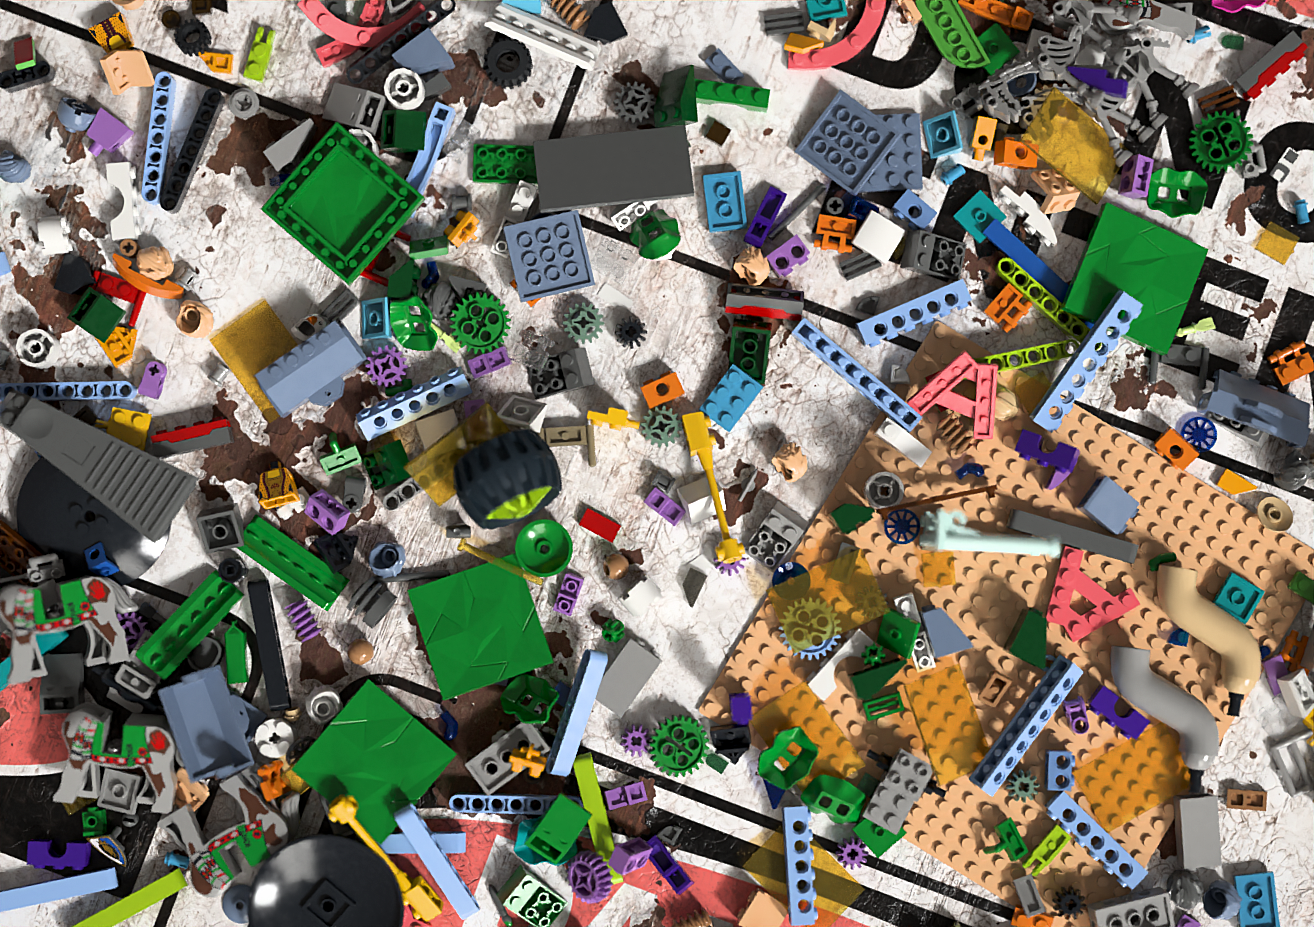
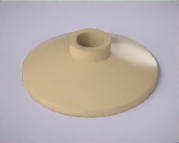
M1266 497L1257 505V517L1260 523L1268 530L1280 533L1291 527L1293 513L1283 500L1276 497Z

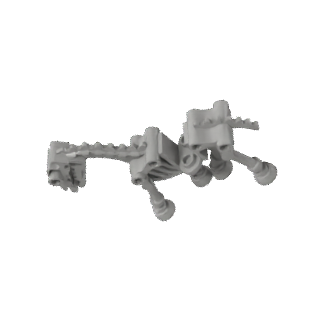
M1058 0L1053 5L1054 26L1067 30L1066 38L1068 40L1064 41L1049 35L1040 36L1038 47H1033L1034 53L1028 52V58L1023 56L1020 62L1014 60L1013 65L1004 64V69H996L995 75L988 77L989 82L978 87L982 106L990 118L997 117L1010 124V119L1015 123L1019 121V116H1021L1020 104L1009 92L1007 82L1028 73H1038L1041 80L1064 79L1077 89V93L1080 96L1083 95L1087 99V103H1090L1094 109L1099 110L1105 91L1096 90L1095 92H1090L1088 90L1089 86L1086 83L1082 84L1070 75L1068 66L1107 70L1110 73V78L1116 79L1119 68L1125 60L1127 49H1113V43L1110 40H1106L1090 27L1094 13L1116 14L1117 17L1124 15L1128 22L1136 25L1142 12V6L1125 8L1121 4L1119 6L1094 5L1087 0ZM1073 14L1076 21L1067 19V17ZM1082 34H1087L1100 44V48L1103 52L1106 51L1114 65L1110 67H1103L1098 63L1096 65H1074L1080 50Z
M1144 37L1140 41L1137 38L1134 44L1129 41L1127 43L1128 47H1120L1127 49V53L1119 69L1127 76L1125 79L1128 82L1126 99L1131 94L1129 92L1139 84L1147 101L1146 107L1149 109V120L1152 122V128L1145 125L1142 126L1138 119L1134 120L1116 111L1126 100L1124 98L1105 94L1099 110H1096L1090 103H1087V99L1083 95L1080 96L1077 93V89L1072 85L1068 87L1067 84H1063L1062 87H1058L1056 83L1051 88L1044 85L1041 91L1035 89L1034 95L1028 94L1021 98L1019 104L1024 103L1026 106L1021 107L1019 126L1029 133L1033 141L1038 139L1040 143H1044L1053 132L1048 115L1049 102L1066 100L1078 103L1079 108L1084 113L1094 117L1097 122H1101L1109 139L1108 144L1113 149V157L1116 159L1115 163L1120 167L1133 153L1128 150L1124 151L1122 148L1120 149V139L1116 138L1107 117L1111 116L1129 125L1131 130L1135 129L1138 135L1137 138L1142 144L1168 118L1167 115L1160 114L1157 111L1158 101H1155L1145 79L1153 71L1173 80L1176 86L1180 85L1182 87V95L1186 100L1200 85L1195 82H1187L1182 74L1178 75L1159 65L1158 60L1154 57L1153 48H1169L1170 44H1168L1167 40L1162 42L1161 38L1156 41L1154 37ZM1132 57H1135L1136 72L1126 63ZM1089 87V89H1088L1090 92H1091V91H1093V92L1096 91V90H1094V89H1092V88H1090V87Z

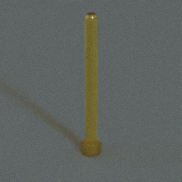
M464 538L458 544L457 550L460 552L465 550L539 586L544 583L542 578L468 544Z

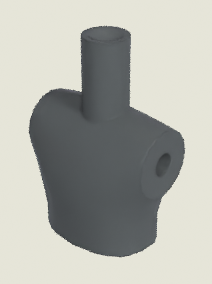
M464 523L446 526V538H471V526Z

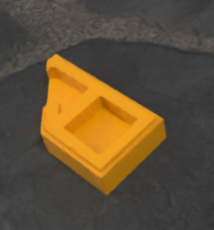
M790 33L784 50L804 54L813 48H823L824 41Z
M198 53L213 73L232 75L233 54Z
M1227 468L1224 469L1215 484L1231 495L1257 488Z

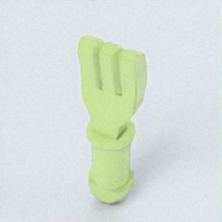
M1212 317L1200 320L1196 325L1191 324V326L1178 328L1175 334L1178 337H1183V335L1196 333V331L1204 332L1216 327Z
M431 322V327L436 331L439 339H443L445 344L457 353L461 348L459 347L460 341L454 342L455 338L453 336L446 335V331L441 330L435 323Z

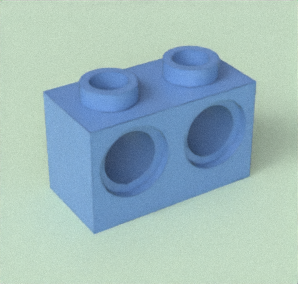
M1045 749V789L1071 791V786H1074L1075 782L1074 774H1072V767L1075 766V756L1072 755L1071 751ZM1063 755L1065 758L1064 763L1057 765V757ZM1063 775L1064 782L1057 785L1056 777Z

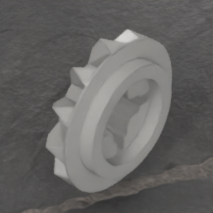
M240 88L230 96L229 108L238 118L248 119L255 115L259 109L260 100L254 91L248 88ZM247 98V102L251 106H245V108L242 109V105L239 104L237 101L244 102Z

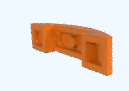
M958 0L957 2L960 6L981 17L1023 31H1028L1034 16V12L1019 6L1013 7L998 0Z
M116 253L113 254V266L134 287L157 297L182 299L183 287L167 279L161 285L133 271L131 261Z

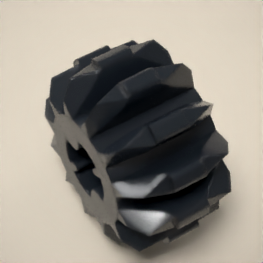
M629 316L628 323L624 318L621 319L624 326L616 325L621 331H615V335H622L617 339V342L625 340L622 345L624 348L628 343H630V349H633V343L640 347L641 344L638 340L646 341V338L641 336V334H647V330H640L645 327V323L638 325L640 318H636L635 322H632V316ZM629 328L637 331V333L633 334V337H629V334L626 335Z
M1069 886L1067 891L1065 887H1062V894L1057 891L1055 892L1058 899H1052V902L1057 904L1053 909L1058 911L1057 915L1059 917L1064 915L1066 920H1069L1070 916L1073 919H1077V912L1081 915L1083 914L1080 907H1086V904L1082 903L1085 897L1080 895L1081 891L1079 889L1074 891V888ZM1071 900L1073 904L1067 906L1065 903Z

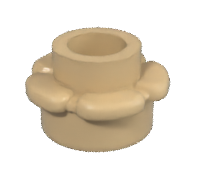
M294 706L290 709H285L283 717L287 718L289 722L299 720V717L302 715L300 707Z

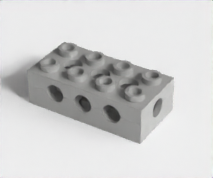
M519 723L465 764L487 796L520 773L511 770V762L504 758V752L506 751L512 753L513 748L521 750L519 746L520 740H526L529 743V747L531 743L535 744L534 750L541 751L540 756H543L552 748L534 723ZM488 764H496L498 771L491 772L488 769Z
M1160 886L1087 904L1091 927H1175L1169 892Z

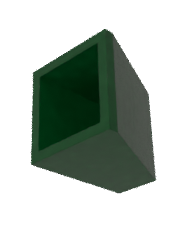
M1035 608L1022 609L1003 651L1044 670L1046 666L1047 618L1042 616L1043 612Z

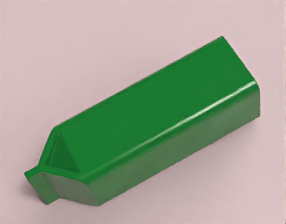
M232 621V626L224 634L227 684L249 682L246 632L237 624V621Z

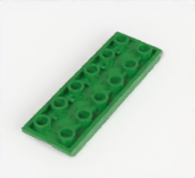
M474 144V183L519 184L520 180H523L532 185H538L534 146Z
M255 514L244 530L245 545L236 547L326 611H329L350 581L340 572L333 574L323 560L257 514Z
M213 571L144 643L135 656L165 681L245 595L233 584L223 581L218 571Z

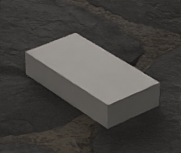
M1031 874L1012 881L1026 918L1046 912Z

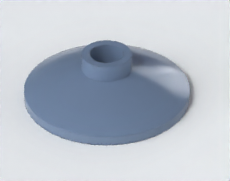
M236 885L225 894L222 903L223 911L231 921L239 924L248 923L247 905L251 886ZM238 902L243 903L244 907L242 909L238 908Z

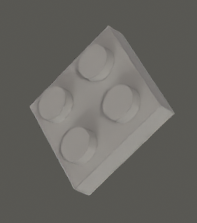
M105 768L97 806L134 815L138 804L136 803V797L141 791L144 776Z

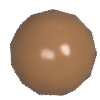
M611 554L604 560L603 570L608 578L620 580L629 572V563L623 555Z
M363 638L352 641L347 650L349 660L358 665H363L371 660L374 656L372 643Z

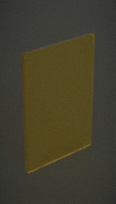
M1053 87L1020 141L1097 205L1120 167L1115 163L1116 159L1113 157V149L1108 144L1109 139L1104 128L1057 88ZM1119 144L1120 149L1128 150L1124 145Z
M264 300L210 339V342L268 422L272 423L280 415L258 385L255 375L297 347L298 344L267 301Z
M486 402L404 466V468L440 507L456 494L453 467L457 464L458 460L483 442L511 431L496 414V411Z
M862 548L766 590L794 654L890 612Z
M960 664L946 667L941 671L903 686L938 786L952 782L975 771L990 749Z
M805 680L752 715V720H749L768 747L772 746L775 735L778 732L795 726H800L808 738L817 746L819 754L812 764L810 773L795 783L802 793L818 775H829L845 779L866 765ZM792 742L787 747V751L794 756L798 755L802 749L795 742ZM783 757L778 758V761L786 769L789 762Z
M1163 722L1142 732L1137 740L1132 738L1072 772L1095 812L1098 821H1100L1107 833L1189 788L1190 781L1189 768L1184 764L1181 752Z
M796 821L793 823L795 831H799L802 828ZM782 824L752 854L743 867L788 911ZM812 837V841H809L810 849L812 848L814 853V860H811V868H814L815 880H812V887L816 889V900H813L814 907L817 908L818 918L815 919L814 925L802 926L830 927L865 889ZM797 840L794 844L796 851L803 848L801 840ZM798 860L795 867L797 870L804 868V861ZM799 880L797 882L798 890L805 888V880ZM805 899L800 900L798 908L801 910L806 908L807 901Z

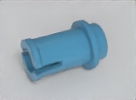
M1205 25L1195 29V36L1191 40H1186L1187 43L1195 44L1198 40L1210 37L1211 31L1203 33L1210 30V27Z
M958 163L947 172H942L940 179L945 186L948 184L952 185L955 179L965 174V170Z
M1305 199L1294 201V206H1292L1295 208L1297 224L1310 222L1306 206L1308 202L1306 203Z
M171 851V853L167 852L164 860L167 866L173 865L185 869L188 868L190 862L189 856L174 854V851Z

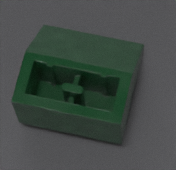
M398 109L383 111L380 149L394 153L424 151L427 112Z
M415 260L408 261L389 277L387 297L392 301L406 300L415 295L419 296L417 279L420 280L421 268H419Z
M88 287L67 318L105 343L126 314V311L91 287Z
M400 439L360 455L375 490L415 475Z
M845 503L827 515L840 534H850L857 529L856 525L858 523L865 524L874 518L872 514L875 513V510Z

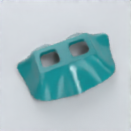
M540 816L535 819L522 820L517 829L513 848L515 854L531 865H538L544 862L555 865L524 844L529 829ZM576 840L557 865L566 863L577 854Z

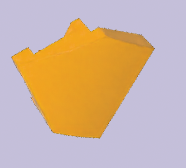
M116 326L105 343L95 337L115 369L132 359L138 330Z

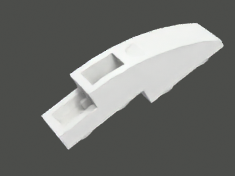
M520 180L490 249L491 252L508 259L509 253L502 227L526 221L538 191L537 186Z
M1004 185L998 192L999 199L1004 204H1010L1014 207V211L1019 216L1026 217L1022 223L1025 226L1024 229L1029 234L1038 236L1040 238L1039 241L1044 246H1050L1051 248L1055 246L1057 239L1053 227L1046 214L1039 210L1040 206L1025 191L1019 197Z
M659 200L619 204L610 217L618 230L621 231L650 212V206Z
M912 592L893 598L898 612L921 623ZM922 623L920 624L911 656L917 673L936 667Z

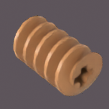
M551 0L550 6L556 8V13H561V18L566 19L567 25L571 24L572 30L582 27L591 16L585 17L586 9L580 11L582 4L574 5L577 0Z
M952 412L938 423L936 430L943 429L941 437L948 435L945 442L952 441L953 443L950 448L957 447L955 455L965 452L976 442L970 443L973 439L972 436L965 437L968 430L961 431L963 424L956 425L959 419L958 417L951 419L954 414Z
M702 907L701 914L694 910V917L687 913V920L680 916V922L678 923L675 919H672L673 925L671 926L709 927L710 925L713 927L708 912Z

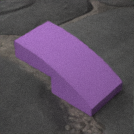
M505 346L467 361L474 379L512 364Z
M1052 471L1045 489L1052 490L1067 478L1070 472L1066 471L1063 474Z
M656 487L644 501L645 504L673 526H676L686 513L682 507Z
M1276 654L1261 661L1267 675V682L1274 696L1282 693L1276 679L1288 675L1281 654Z
M643 781L603 791L608 810L648 800Z

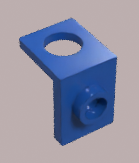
M101 542L84 551L88 568L96 575L108 577L119 571L117 565L106 559ZM95 550H99L100 554L98 558L92 560V552Z

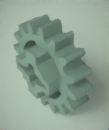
M583 302L582 307H579L576 303V309L569 308L570 314H564L567 321H563V325L568 326L564 331L570 332L568 335L569 339L573 336L575 337V343L579 339L582 344H585V340L592 343V337L598 339L597 332H603L600 326L604 325V322L600 321L603 315H597L599 309L593 310V304L586 307L585 302ZM587 311L592 313L596 320L590 319L587 316ZM577 312H580L576 319H572ZM582 319H586V322L589 323L585 325V328L578 324L582 322ZM571 327L577 328L580 331V335L576 334ZM591 328H595V330L591 334L587 335V331H589Z
M665 406L662 407V410L655 407L654 413L649 410L650 416L643 417L646 423H641V426L645 427V430L641 431L642 434L647 433L645 440L651 439L652 446L655 442L658 443V448L661 447L662 443L668 447L669 441L674 444V437L680 438L677 431H682V428L678 427L682 420H676L679 414H671L672 408L669 411H665ZM662 414L669 416L672 420L667 421L663 419ZM655 416L656 422L649 427L650 420ZM659 422H662L663 425H668L665 427L664 432H661L660 429H654L659 426ZM675 427L673 434L668 438L667 433L669 429ZM651 434H659L662 440L654 438Z

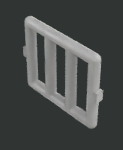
M1309 728L1269 746L1278 768L1276 772L1279 777H1282L1291 798H1296L1314 790V781L1296 743L1305 738L1308 740L1313 733ZM1313 745V747H1311V750H1312L1313 754H1314V745ZM1286 746L1290 747L1306 784L1295 789L1279 753V750Z

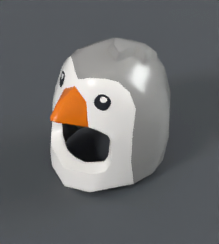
M313 313L302 318L291 329V332L298 340L304 342L329 325L330 321L327 317Z

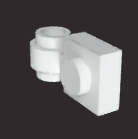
M303 486L298 489L300 501L275 507L276 513L283 520L293 515V509L300 513L306 508L310 495Z

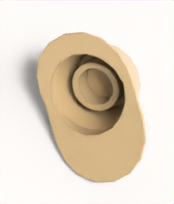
M997 384L994 417L1000 420H1008L1017 413L1019 401L1013 392Z

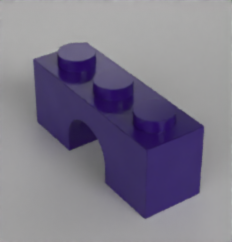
M1025 429L1022 430L1015 447L1019 458L1027 461L1030 458L1037 460L1036 464L1043 467L1051 465L1055 467V471L1063 474L1066 471L1073 472L1080 454L1078 448L1059 442L1053 452L1044 453L1042 452L1044 438L1039 434Z
M1099 685L1086 702L1090 705L1089 710L1097 716L1099 714L1103 715L1106 718L1104 721L1113 728L1117 726L1121 729L1119 733L1128 740L1130 738L1137 740L1150 721L1132 708L1125 715L1117 716L1114 711V705L1119 697L1104 685Z
M748 692L729 693L732 721H736L737 724H748V720H752L751 696Z
M32 839L28 841L27 865H33V868H45V865L52 866L53 869H64L65 866H72V870H83L84 867L90 865L91 843L89 841L71 840L67 842L64 855H59L54 851L53 839Z

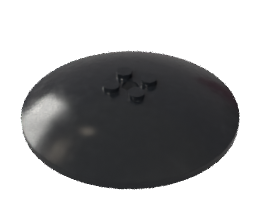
M43 456L26 475L17 499L16 518L20 536L42 555L55 553L59 559H63L66 576L53 578L58 582L86 575L100 577L89 570L84 551L101 542L106 559L119 567V571L106 578L112 579L120 586L126 585L139 578L155 564L167 544L172 523L162 538L158 539L154 544ZM87 511L94 512V521L86 519ZM95 550L92 552V560L98 558L100 554L99 550Z
M308 835L280 847L261 866L254 878L248 896L249 927H403V894L391 867L369 846L342 835ZM325 901H331L334 908L328 910L323 904Z

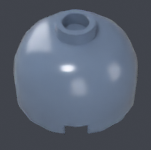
M62 97L58 104L57 117L65 126V129L75 133L76 131H84L90 128L97 111L84 102L81 105L76 103V99Z

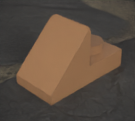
M996 670L990 672L988 681L978 694L977 699L995 708L1013 682V679Z

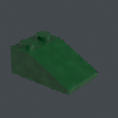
M688 65L663 74L653 109L655 128L690 125L698 122L694 65Z
M734 318L728 370L734 363L760 384H765L772 323Z
M900 657L882 663V666L876 665L874 669L869 667L848 674L854 697L862 701L872 699L873 695L877 694L908 663L907 659Z

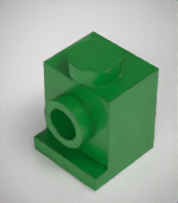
M99 806L87 807V811L82 812L83 836L101 835L108 832L106 809H99ZM91 818L95 819L94 825L91 824Z

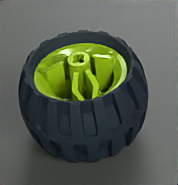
M518 429L489 439L468 451L453 467L454 487L458 500L467 515L484 530H492L519 522L548 506L562 491L560 468L552 450L537 433L530 429Z

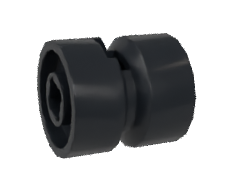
M227 558L220 563L218 573L223 581L237 583L246 578L248 566L240 558Z

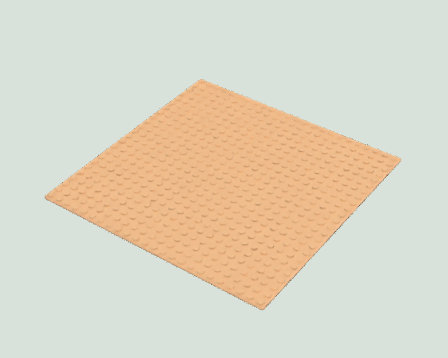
M936 321L905 370L910 377V384H897L892 392L907 403V400L926 384L924 377L941 371L963 350L973 359L994 354L940 321ZM991 360L990 363H997L999 367V363L996 360ZM1018 369L997 373V384L1016 395L1019 401L1017 413L1008 420H1000L994 417L993 439H972L970 443H976L962 454L955 455L958 448L951 449L950 446L953 442L946 443L948 435L941 437L943 429L937 431L936 428L942 419L954 412L951 419L958 417L959 420L956 425L963 424L961 431L968 430L965 437H973V418L951 409L939 413L935 404L921 415L923 418L909 433L932 451L921 468L874 435L884 419L888 417L880 411L699 707L701 714L720 726L737 724L736 721L731 719L729 693L748 692L751 696L752 720H748L751 745L763 751L772 746L775 735L778 732L800 726L819 750L810 773L805 778L812 782L818 775H829L848 781L866 796L862 813L884 772L883 769L876 766V761L866 757L869 749L878 754L884 752L893 757L898 749L901 748L936 767L930 778L937 782L936 786L947 791L946 795L942 798L935 793L929 795L922 792L918 802L914 801L902 824V827L907 832L902 838L1014 907L1016 904L1021 905L1012 881L1031 874L1033 868L1040 861L1036 858L1027 868L1022 866L1023 862L1031 855L1034 848L1055 824L1059 827L1062 824L1058 819L1054 821L1046 813L1048 809L1044 806L1058 792L1057 790H1047L1044 788L1045 749L1069 750L1072 752V755L1075 756V766L1072 767L1075 782L1074 786H1071V791L1064 792L1143 868L1147 865L1175 818L1173 796L1188 795L1190 793L1188 792L1190 781L1189 768L1184 764L1181 752L1179 751V733L1134 706L1123 697L1115 686L1111 673V645L1150 650L1149 667L1153 672L1194 695L1207 706L1217 724L1219 743L1235 716L1227 715L1230 698L1228 697L1229 691L1224 687L1222 675L1220 674V654L1180 628L1167 616L1160 605L1157 593L1158 571H1150L1149 560L1162 553L1174 552L1176 554L1175 562L1161 563L1159 565L1198 571L1196 590L1211 602L1214 600L1229 572L1235 573L1265 591L1245 625L1258 642L1261 661L1272 657L1305 602L1304 598L1287 588L1295 573L1299 571L1314 581V549L1286 532L1278 533L1268 530L1260 523L1255 513L1186 471H1182L1180 468L1175 469L1168 460L1078 405L1072 404V410L1063 416L1061 425L1057 430H1053L1052 433L1034 422L1029 416L1049 388ZM970 379L962 380L951 390L975 400L976 382ZM1052 406L1049 409V414H1054L1057 411V406ZM1023 429L1039 434L1044 438L1042 444V452L1044 453L1053 452L1059 442L1076 447L1080 451L1073 472L1052 490H1046L1045 487L1052 471H1055V467L1051 465L1043 467L1036 464L1037 460L1031 458L1029 461L1021 459L1015 451ZM878 472L894 473L902 481L904 494L899 504L997 485L998 488L994 491V498H988V493L982 492L889 511L887 513L889 519L882 520L881 515L877 514L876 509H874L875 513L872 514L874 518L865 524L858 523L856 525L857 529L850 534H840L827 515L845 503L873 508L865 500L863 490L869 477ZM1100 476L1109 477L1140 503L1137 507L1139 511L1133 518L1128 519L1126 522L1128 526L1122 534H1111L1076 508L1095 480ZM881 486L880 494L887 496V487L882 488ZM1012 508L1139 545L1134 564L1061 543L1057 557L1048 556V554L1031 556L1025 553L948 549L922 550V546H919V537L923 534V527H920V517L926 511L930 512V514H936V510H943L947 514L952 511H960L965 515L966 523L960 524L957 517L952 519V523L980 534L1037 537L1006 527ZM841 542L860 548L849 584L829 578ZM1064 546L1084 551L1079 568L1082 573L1112 596L1119 594L1127 588H1131L1140 605L1074 643L1069 638L1063 625L1047 621L1046 654L1052 655L1056 659L1061 654L1083 671V674L1064 700L1070 701L1077 699L1078 696H1082L1089 721V730L1085 734L1073 733L1069 729L1061 702L1007 776V778L1014 779L1012 772L1019 775V769H1022L1024 774L1027 770L1030 771L1031 776L1035 775L1037 777L1033 783H1039V787L1034 788V790L1038 791V794H1031L1033 797L1032 801L1026 797V803H1023L1021 798L1016 802L1014 796L1010 797L1008 795L1012 789H1006V785L1011 784L1006 778L993 797H991L971 782L969 778L1046 674L1042 669L1003 651V648L1022 609L1035 608L1043 612L1042 616L1045 617ZM874 586V593L878 588H881L882 591L879 596L886 594L887 597L883 598L882 601H888V605L882 604L881 607L885 609L890 607L896 610L893 598L912 592L918 612L922 611L921 607L931 604L942 608L973 643L974 647L939 658L933 657L936 667L919 673L916 671L912 658L907 659L908 663L872 698L899 691L905 710L867 721L862 705L864 701L854 697L847 676L848 674L872 667L870 664L864 665L866 658L849 656L842 659L836 665L834 681L837 688L825 701L806 685L808 682L806 678L813 671L816 673L821 668L819 664L826 657L830 658L834 652L826 649V656L819 653V659L812 655L811 660H808L806 654L801 659V653L794 656V649L788 651L789 644H782L786 638L779 636L784 633V630L778 629V627L784 626V623L779 620L786 619L783 612L789 613L790 610L787 606L789 605L794 608V601L801 604V598H804L807 603L809 597H812L813 603L819 598L820 605L826 601V608L832 606L831 613H838L834 619L841 620L840 623L836 624V627L842 628V630L836 631V634L841 636L834 639L837 644H843L847 640L845 636L852 628L854 630L859 628L876 643L884 612L880 609L878 610L881 615L880 617H877L875 612H873L872 619L869 618V611L866 616H862L864 609L860 611L856 609L858 606H861V603H855V600L862 599L857 593L860 592L865 595L864 587L870 592V587ZM1073 590L1069 607L1077 614L1082 615L1096 607L1077 591ZM872 597V599L868 598L867 600L869 602L868 606L870 608L871 605H876V603L874 602V597ZM801 611L798 614L799 621L806 622L809 615L806 611ZM824 616L819 617L817 625L819 627L826 626L827 619ZM796 622L793 623L796 627L808 630L807 634H810L811 631L824 635L827 633L824 630L812 627V623L809 626ZM801 630L794 631V640L799 641L803 638ZM815 635L812 637L811 642L814 646H819L822 638L819 635ZM833 644L830 645V647L832 648V650H833L834 647L836 646V645H833ZM883 647L881 652L886 654V658L881 659L882 663L902 657ZM1046 658V666L1050 668L1053 661ZM1261 663V672H1260V675H1261V673H1262L1263 670H1264L1262 663ZM996 670L1013 679V682L994 708L977 698L988 681L989 673ZM1099 685H1104L1119 697L1114 705V711L1117 716L1125 715L1132 708L1150 721L1137 740L1133 738L1128 740L1119 733L1121 729L1117 726L1113 728L1104 721L1106 718L1103 715L1099 714L1097 716L1089 710L1090 705L1086 702ZM1249 693L1244 695V700L1241 701V707L1245 702L1246 698L1248 697ZM893 697L867 706L868 708L878 706L884 703L897 700V697ZM896 704L869 713L871 716L900 706ZM1081 720L1075 722L1077 731L1083 728ZM792 742L787 747V751L794 756L798 755L802 749L795 742ZM1063 755L1058 756L1056 759L1057 765H1062L1065 761ZM783 757L777 759V761L785 766L789 765V762ZM1063 775L1056 777L1057 785L1064 782ZM1021 782L1019 784L1021 787H1018V789L1024 790L1026 788L1024 786L1026 783ZM1065 809L1062 813L1063 818H1068L1071 815V810ZM1010 817L1029 851L1013 862L1010 861L1005 849L993 854H985L983 852L984 847L1001 842L993 827ZM1080 822L1076 827L1077 831H1083L1085 824ZM1070 832L1069 835L1072 837L1047 867L1045 866L1037 876L1034 877L1032 875L1044 905L1045 913L1054 915L1051 927H1091L1087 904L1127 895L1132 889L1128 886L1124 888L1117 882L1119 877L1115 873L1110 875L1102 867L1104 863L1100 859L1096 861L1090 856V849L1086 846L1082 848L1074 840L1076 836ZM1098 836L1091 838V845H1096L1099 842ZM1112 849L1107 850L1105 858L1109 859L1112 857ZM1122 863L1119 866V872L1126 871L1127 864ZM1069 886H1072L1074 891L1076 889L1081 891L1080 895L1085 897L1082 903H1085L1086 907H1080L1083 914L1081 915L1077 912V919H1073L1070 916V919L1066 920L1064 915L1062 917L1057 915L1058 911L1053 909L1057 904L1053 903L1052 899H1058L1055 892L1057 891L1062 894V887H1065L1068 891ZM1070 900L1065 904L1069 906V904H1073V902Z

